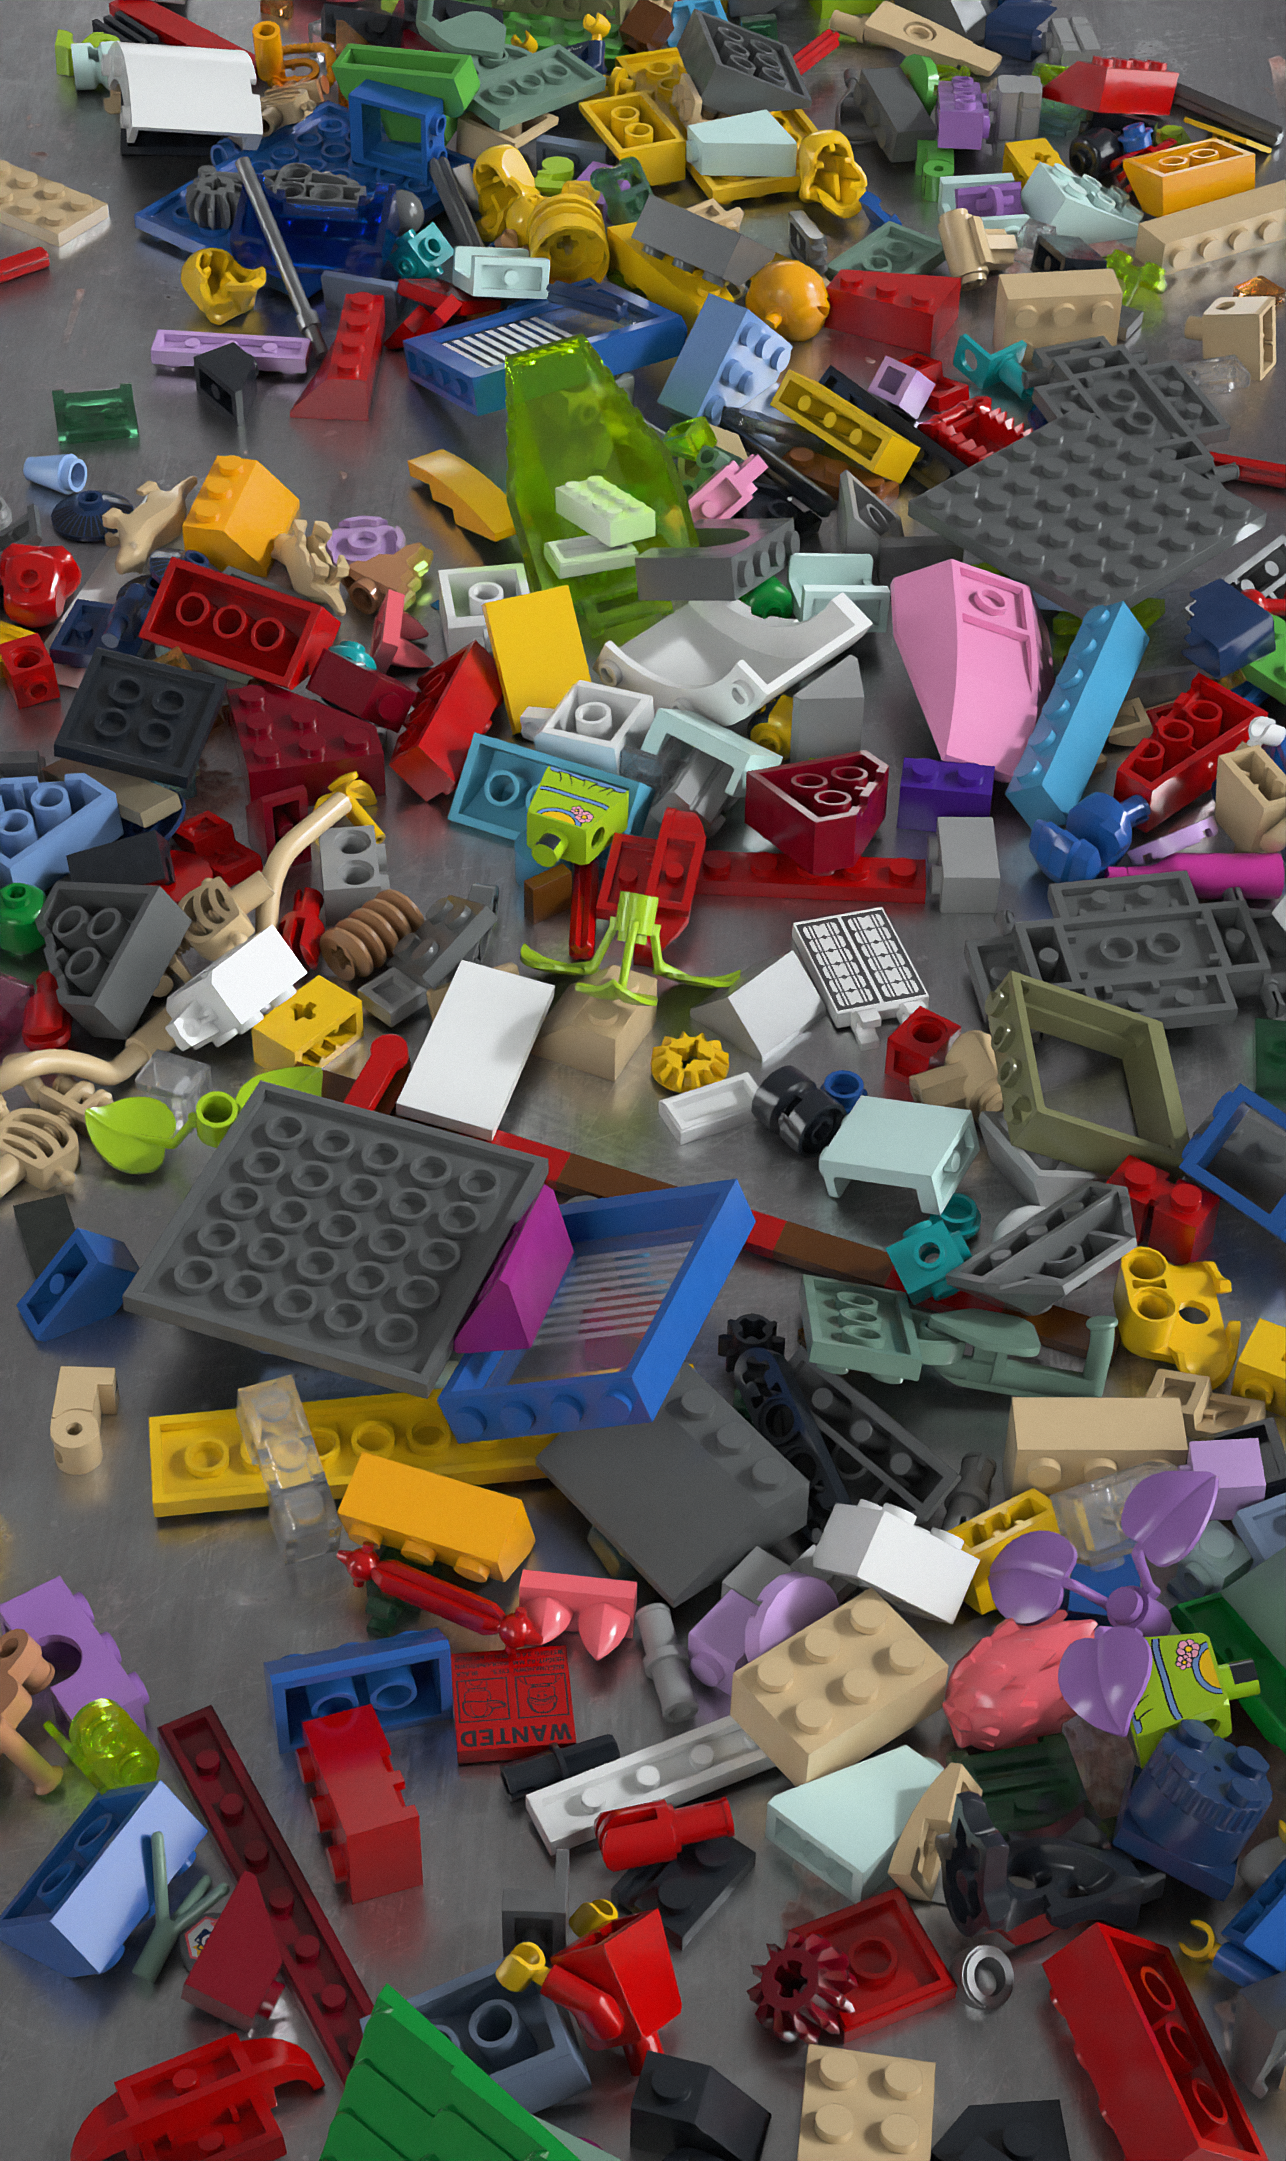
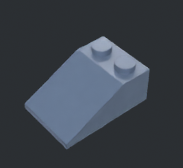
M506 1957L406 1999L530 2114L593 2088L569 2011L541 1995V1986L534 1981L522 1992H513L502 1986L497 1980L495 1972ZM545 1959V1966L552 1969ZM371 2014L359 2019L363 2033Z

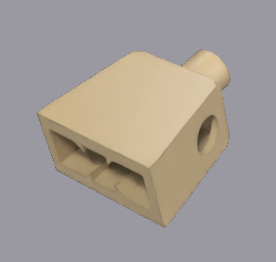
M1275 297L1218 298L1203 313L1202 317H1188L1184 330L1185 338L1203 341V361L1206 365L1255 381H1261L1276 364Z

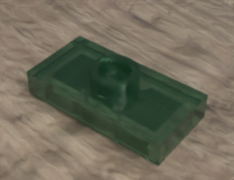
M1255 1018L1253 1027V1092L1263 1099L1286 1101V1021Z

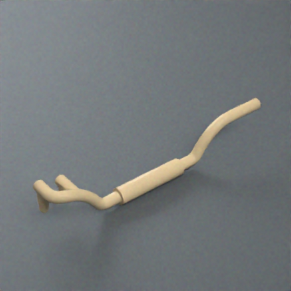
M341 792L333 794L288 831L275 845L262 871V875L269 882L275 894L255 909V935L271 925L276 930L278 929L280 896L288 869L294 859L307 846L351 811L352 804L345 794ZM166 1007L126 1039V1048L111 1061H104L89 1054L65 1049H44L7 1055L0 1066V1122L10 1112L6 1106L7 1102L1 1093L17 1085L24 1088L32 1102L40 1104L37 1090L45 1085L40 1075L69 1074L84 1078L101 1086H115L127 1080L141 1067H152L176 1046L175 1040L165 1029L172 1020L166 1011Z

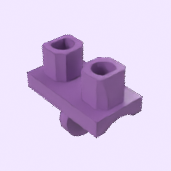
M1021 182L954 190L956 209L966 208L968 213L973 216L1024 214L1021 205Z

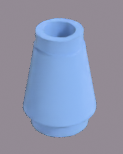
M74 454L28 457L24 463L23 472L26 480L66 495L81 491L87 480L86 464Z

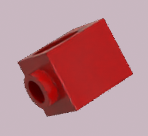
M38 633L0 644V665L3 678L18 709L61 697L53 661Z
M919 1006L887 1038L884 1073L910 1086V1076L944 1066L945 1057L950 1051L952 1044L961 1035V1026Z

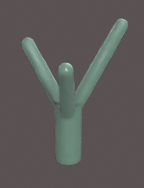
M160 1831L154 1832L151 1836L156 1926L132 1970L133 1974L153 1984L180 1932L212 1908L230 1891L228 1884L221 1883L203 1897L212 1884V1878L209 1875H203L169 1919L164 1835Z

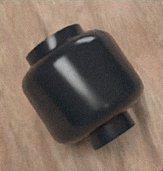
M1096 127L1086 131L1071 141L1069 147L1070 166L1081 178L1086 174L1098 179L1113 172L1110 168V163L1122 156V143L1118 141V136L1105 127Z

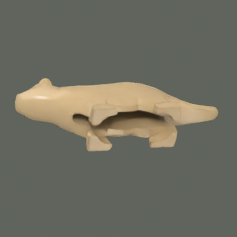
M190 476L184 479L170 491H163L156 482L148 480L136 489L137 495H148L145 503L135 508L130 514H125L113 507L102 515L104 527L118 530L115 534L106 533L105 541L106 546L109 547L120 544V550L115 561V569L119 575L134 572L142 574L150 554L157 548L180 536L187 514L185 500L188 493L197 485V477Z
M294 519L292 523L294 536L285 533L278 534L274 540V550L271 553V557L286 566L296 593L310 598L315 604H328L337 616H344L346 608L339 591V584L344 577L348 576L350 567L344 555L338 556L337 566H334L329 554L326 552V544L331 539L333 533L329 524L324 521H315L312 535L306 537L304 533L308 525L307 521Z

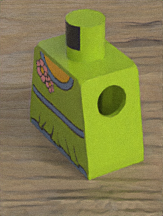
M548 766L527 812L526 844L532 849L533 859L544 867L554 866L559 859L578 865L589 864L612 843L614 833L622 834L627 829L629 791Z
M1203 1633L1144 1637L1152 1651L1151 1676L1146 1690L1135 1708L1129 1726L1141 1768L1145 1767L1164 1733H1168L1170 1729L1175 1730L1182 1720L1197 1719L1206 1724L1212 1730L1214 1736H1219L1222 1739L1227 1738L1232 1733L1229 1701L1260 1694L1259 1680L1252 1658L1218 1665L1210 1638Z

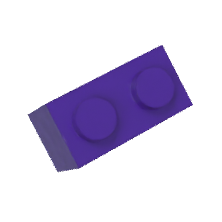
M904 757L897 828L936 832L937 817H990L995 766Z

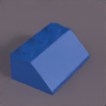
M438 1628L423 1631H405L393 1637L363 1643L350 1642L338 1648L303 1655L290 1654L279 1660L263 1663L267 1700L279 1755L295 1752V1749L304 1747L302 1722L372 1704L384 1733L454 1719L451 1649L448 1639Z
M162 1780L98 1792L0 1915V1941L68 1978L94 1974L100 1975L107 1972L124 1954L125 1946L123 1943L134 1928L146 1922L155 1913L152 1834L160 1831L164 1835L168 1885L172 1879L179 1877L192 1865L197 1856L194 1849L207 1834L208 1830Z

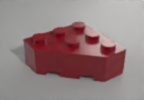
M273 684L247 685L242 688L227 690L230 731L249 804L259 797L303 784L307 789L308 807L315 806L320 797L332 793L327 787L334 780L354 771L358 773V778L355 780H362L369 784L376 797L386 796L384 752L375 725Z
M867 750L747 771L744 823L812 875L829 876L834 874L835 870L854 867L886 817L889 765Z

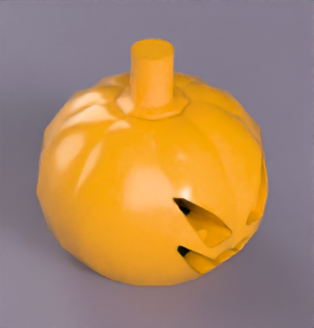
M785 259L764 266L754 275L745 296V306L786 341L805 342L816 336L822 329L830 310V304L827 301V298L830 299L823 278L814 269L798 260Z

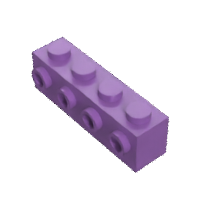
M954 76L952 81H939L935 107L938 148L981 150L982 139H989L990 116L988 101H986L987 94L981 93L980 83L973 82L972 77Z

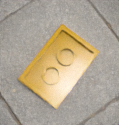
M568 585L481 605L512 735L521 733L520 716L528 706L555 709L573 684L579 680L591 682Z

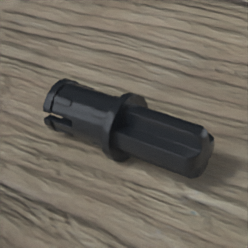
M611 1734L602 1735L561 1749L554 1742L549 1744V1750L523 1759L500 1764V1776L507 1798L510 1802H514L517 1799L526 1797L527 1794L620 1758V1751L614 1736Z

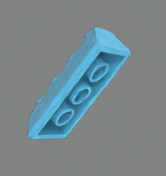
M474 732L447 818L448 820L516 840L517 836L527 829L528 808L548 766L629 791L628 827L622 834L641 836L654 798L655 789L635 780ZM612 843L597 856L599 867L606 869Z

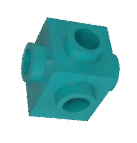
M432 222L418 234L412 228L397 239L395 244L398 246V249L389 255L387 259L402 279H434L444 272L440 265L454 255V249L435 223Z
M930 1220L915 1224L902 1234L903 1240L885 1248L913 1305L932 1296L935 1301H939L959 1292V1289L947 1284L945 1275L973 1257L960 1230L949 1234L943 1220L932 1224ZM938 1258L935 1262L928 1263L931 1259Z

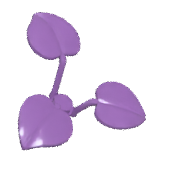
M1163 1471L1143 1479L1129 1494L1123 1508L1121 1525L1125 1535L1131 1540L1138 1542L1133 1547L1131 1555L1143 1585L1142 1588L1138 1586L1120 1587L1114 1590L1108 1598L1084 1584L1068 1578L1077 1562V1550L1065 1537L1051 1531H1033L1012 1540L999 1552L990 1567L988 1582L995 1606L1007 1619L1013 1618L1018 1625H1038L1052 1617L1062 1604L1064 1588L1079 1594L1107 1611L1108 1620L1113 1627L1098 1626L1094 1632V1639H1079L1067 1647L1059 1665L1058 1683L1068 1705L1089 1724L1109 1734L1119 1737L1127 1736L1135 1708L1149 1682L1152 1670V1651L1144 1637L1166 1636L1171 1629V1614L1164 1605L1156 1600L1161 1590L1153 1583L1145 1556L1158 1567H1168L1178 1563L1195 1547L1206 1528L1217 1498L1219 1478L1211 1472Z

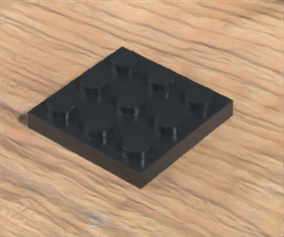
M96 647L54 742V756L188 789L227 692V679Z

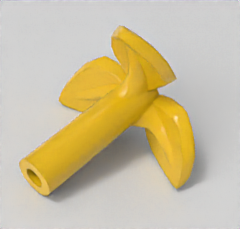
M357 771L347 773L334 780L327 787L332 793L320 797L313 811L333 794L341 792L349 798L352 804L351 811L345 816L354 827L374 825L376 844H381L385 840L386 835L363 809V806L377 804L376 796L370 785L362 780H355L358 778Z

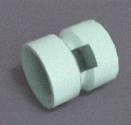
M120 41L100 42L98 48H94L91 43L71 44L76 91L96 89L100 83L105 88H108V77L102 76L101 73L102 54H108L111 45L114 42Z

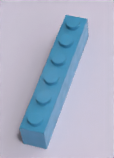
M1124 601L1107 606L1098 605L1087 611L1083 617L1082 625L1070 646L1067 658L1056 677V682L1047 702L1042 708V713L1033 733L1028 739V744L1005 792L1007 798L1031 829H1033V825L1038 819L1046 822L1051 821L1057 826L1065 825L1069 811L1080 802L1150 641L1149 636Z

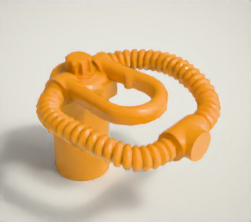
M262 21L255 24L252 29L257 74L262 81L267 82L270 88L275 85L281 87L291 80H295L298 83L305 77H309L311 80L317 79L320 67L314 60L297 58L284 61L283 58L284 55L310 54L314 52L325 54V64L328 72L326 77L330 88L334 85L336 78L331 66L339 55L335 53L334 48L327 42H309L308 44L298 43L296 45L294 43L293 45L289 44L288 46L286 44L284 46L281 41L279 25L272 21ZM301 66L312 69V72L306 76L293 75L286 77L285 69L289 68L292 71L296 69L295 67Z

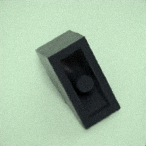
M235 342L194 356L196 390L237 426L245 424L257 395L256 376H258L259 370L254 357L245 352Z
M647 2050L631 2105L630 2147L664 2156L677 2148L693 2147L725 2161H761L772 2114L712 2066Z

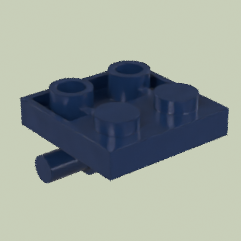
M132 583L124 597L118 598L115 604L77 599L49 648L53 663L68 665L73 668H87L96 647L143 658L151 642L138 637L149 612V609L139 607L145 595L144 587L138 583Z

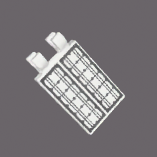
M883 907L793 923L792 938L836 1028L851 1026L861 1051L880 1048V1039L875 1027L881 1026L883 1019L897 1017L901 1025L919 1006L926 1009L929 1008V995Z

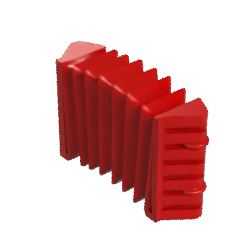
M975 396L965 402H959L957 406L939 415L935 414L931 419L917 426L919 431L968 467L975 465L1033 432L1032 428L1024 431V423L1014 427V417L1006 420L1007 411L1001 413V408L991 410L992 399L988 396Z

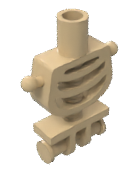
M322 75L314 80L305 77L298 83L295 80H291L284 86L279 87L275 85L272 89L266 90L264 92L265 97L260 98L263 137L271 135L278 127L299 123L313 113L316 109V103L323 102V95L329 93L330 86L327 77Z
M259 870L233 889H230L220 876L214 879L205 878L201 886L192 890L181 899L178 906L192 922L181 941V945L166 968L158 987L153 992V996L163 997L172 991L173 981L170 976L174 973L184 983L193 978L182 958V953L185 954L186 950L190 951V947L194 948L201 957L215 961L227 951L246 941L254 933L255 929L246 914L275 894L273 888Z
M59 1074L52 1088L43 1085L37 1090L40 1109L19 1108L9 1112L0 1122V1199L21 1180L42 1191L50 1189L59 1182L64 1186L72 1185L76 1179L74 1172L78 1170L81 1164L79 1143L75 1131L90 1138L85 1123V1110L115 1102L112 1100L111 1093L104 1089L95 1092V1086L87 1080L78 1082L73 1079L72 1075Z

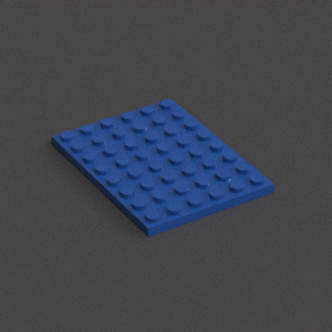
M329 100L317 106L313 113L301 122L285 125L271 135L261 139L257 150H242L239 154L237 153L215 166L216 171L239 173L235 165L236 160L241 157H249L256 176H262V172L265 170H280L287 164L303 163L309 165L313 170H318L319 172L329 171L334 175L342 174L347 176V178L357 181L360 186H366L367 200L381 201L383 197L394 190L403 189L413 192L421 200L424 209L423 224L445 211L432 178L427 182L352 161L349 109ZM381 122L383 141L422 151L421 143L389 139ZM446 148L447 160L451 168L469 163L473 173L475 159ZM193 180L134 214L135 228L149 233L155 238H160L174 244L183 250L195 253L200 249L218 248L229 252L241 264L254 269L263 266L266 271L265 286L288 294L256 214H244L240 225H230L227 230L224 228L212 230L211 227L200 228L197 223L190 221L185 195L187 193V186L193 183ZM366 223L362 236L288 232L279 229L307 298L323 289L321 282L323 271L348 273L399 239L389 235L381 228L379 223Z

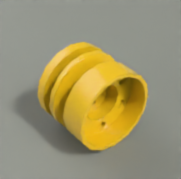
M558 194L546 198L534 208L527 221L526 235L530 250L529 256L550 260L549 283L554 284L558 280L571 284L592 278L600 284L609 269L610 260L605 225L600 210L590 200L577 194Z

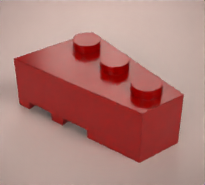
M841 269L826 287L830 299L827 298L830 310L825 319L824 327L930 355L958 318L962 278Z
M372 1704L302 1722L304 1747L295 1749V1756L303 1784L313 1782L318 1795L310 1798L318 1833L321 1834L329 1831L334 1845L326 1848L328 1864L334 1883H346L352 1905L423 1885L420 1816L415 1804L405 1805L401 1790L406 1789L405 1781L400 1770H393L389 1758L391 1749Z

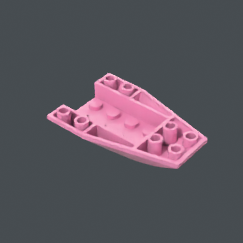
M954 559L893 578L890 584L893 637L942 761L995 766L994 780L1001 783H1010L1014 770L1028 744V739L1033 733L1042 713V708L1047 702L1055 684L1049 631L1030 586Z

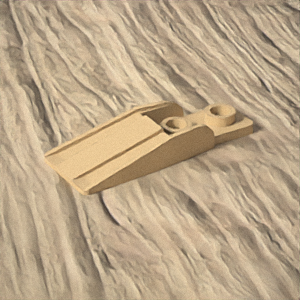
M883 1L864 24L866 30L905 56L918 54L930 57L940 73L948 74L954 71L957 65H960L976 75L989 77L1001 63V55L973 44L972 41L889 1Z

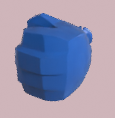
M1094 792L1069 811L1065 830L1051 821L1036 820L1029 842L1030 853L1040 870L1055 883L1104 879L1106 867H1116L1126 855L1132 842V827H1136L1149 820L1150 817L1147 816L1151 814L1149 804L1140 795H1133L1119 803L1108 794Z

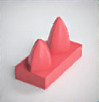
M390 589L373 624L370 656L376 663V671L386 675L390 665L411 669L433 666L434 662L419 647L410 642L425 638L429 633L417 619L403 611L405 595Z
M523 1569L519 1585V1607L527 1610L526 1616L530 1619L533 1628L544 1638L541 1645L552 1641L563 1631L579 1632L584 1646L594 1659L598 1661L613 1651L623 1638H633L637 1582Z

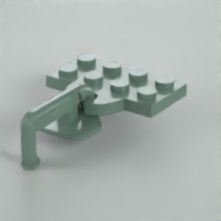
M418 0L416 27L419 34L443 53L471 55L480 81V88L467 109L498 132L605 91L606 77L560 44L531 53L521 47L505 44L506 26L487 13L472 11L439 22L432 16L434 0Z
M802 1274L798 1293L808 1361L816 1363V1366L825 1372L846 1374L849 1372V1369L869 1372L874 1379L881 1382L900 1384L904 1379L919 1381L922 1364L931 1365L944 1378L957 1386L1019 1397L1101 1398L1113 1352L1115 1327L1118 1325V1319L1108 1315L1095 1316L1086 1321V1327L1090 1330L1089 1348L1083 1372L1007 1359L1008 1354L1022 1357L1036 1356L1039 1354L1041 1347L1034 1325L1017 1316L975 1308L931 1314L910 1309L906 1292ZM966 1343L973 1346L971 1356L964 1355Z

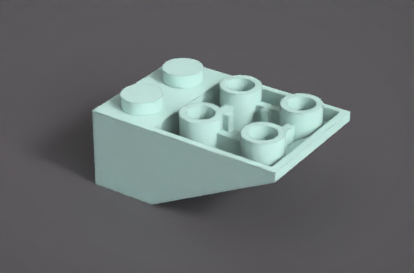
M1039 162L1021 191V205L1042 234L1080 237L1085 243L1092 244L1137 237L1139 223L1145 222L1142 219L1144 216L1143 212L1129 202L1130 196L1126 191L1114 185L1110 189L1106 188L1095 178L1086 174L1082 178L1073 175L1068 168L1058 163H1055L1052 167Z

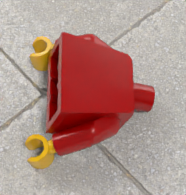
M597 1899L591 1903L585 1902L578 1907L568 1921L570 1928L579 1939L550 1957L552 1969L545 1966V1956L536 1944L523 1942L516 1945L511 1953L502 1961L496 1969L495 1975L502 1986L513 1992L524 1991L532 1981L540 1985L541 1995L573 2014L588 2048L596 2052L622 2046L631 2075L640 2076L647 2050L665 2054L657 2030L679 2015L682 2008L659 1909L656 1908L618 1918L615 1906L608 1900Z

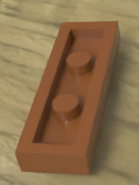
M795 445L781 457L828 492L835 501H838L840 474L845 470L849 471L887 506H890L899 496V483L885 479L878 474L869 473L850 466L844 461L820 455L809 448Z

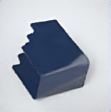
M1006 0L986 17L985 49L1033 62L1043 53L1041 38L1038 37L1042 31L1036 28L1057 10V7L1050 6L1053 2L1051 0Z
M1222 578L1190 592V596L1196 600V603L1191 605L1189 610L1195 615L1187 621V625L1191 628V633L1184 636V640L1190 647L1182 650L1181 654L1215 679L1220 680L1276 650L1272 615Z

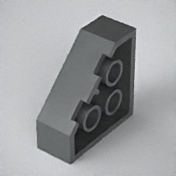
M56 881L35 922L38 932L44 937L47 947L44 948V953L50 973L57 980L59 988L56 990L59 1003L93 1037L126 1040L136 1028L139 1018L153 992L158 987L173 955L181 945V941L192 920L160 886Z

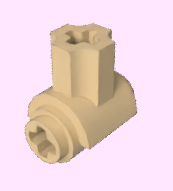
M966 208L950 210L939 217L940 223L937 229L950 276L962 278L960 291L979 288L987 283L986 276L991 270H1006L1014 264V254L1018 249L1015 235H1008L1005 229H985L982 218L969 214Z
M971 1030L961 1034L954 1041L946 1055L944 1066L910 1076V1091L914 1102L972 1110L973 1119L977 1123H979L978 1118L982 1111L1004 1112L1001 1088L997 1081L998 1071L995 1054L991 1047V1035L980 1030Z

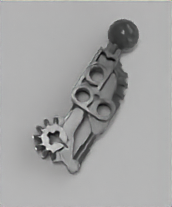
M303 163L287 164L280 170H265L262 172V176H257L277 227L282 231L362 236L366 223H379L381 228L389 235L400 238L412 228L415 232L418 231L424 221V209L421 200L413 192L403 189L389 192L381 201L367 200L366 186H360L357 181L347 178V176L342 174L334 175L329 171L319 172L318 170H313L309 165ZM205 165L198 169L199 178H195L193 183L187 186V193L185 195L187 213L189 214L190 221L197 223L200 228L211 227L212 230L216 228L227 230L230 225H240L244 214H256L239 173L216 171L214 166Z

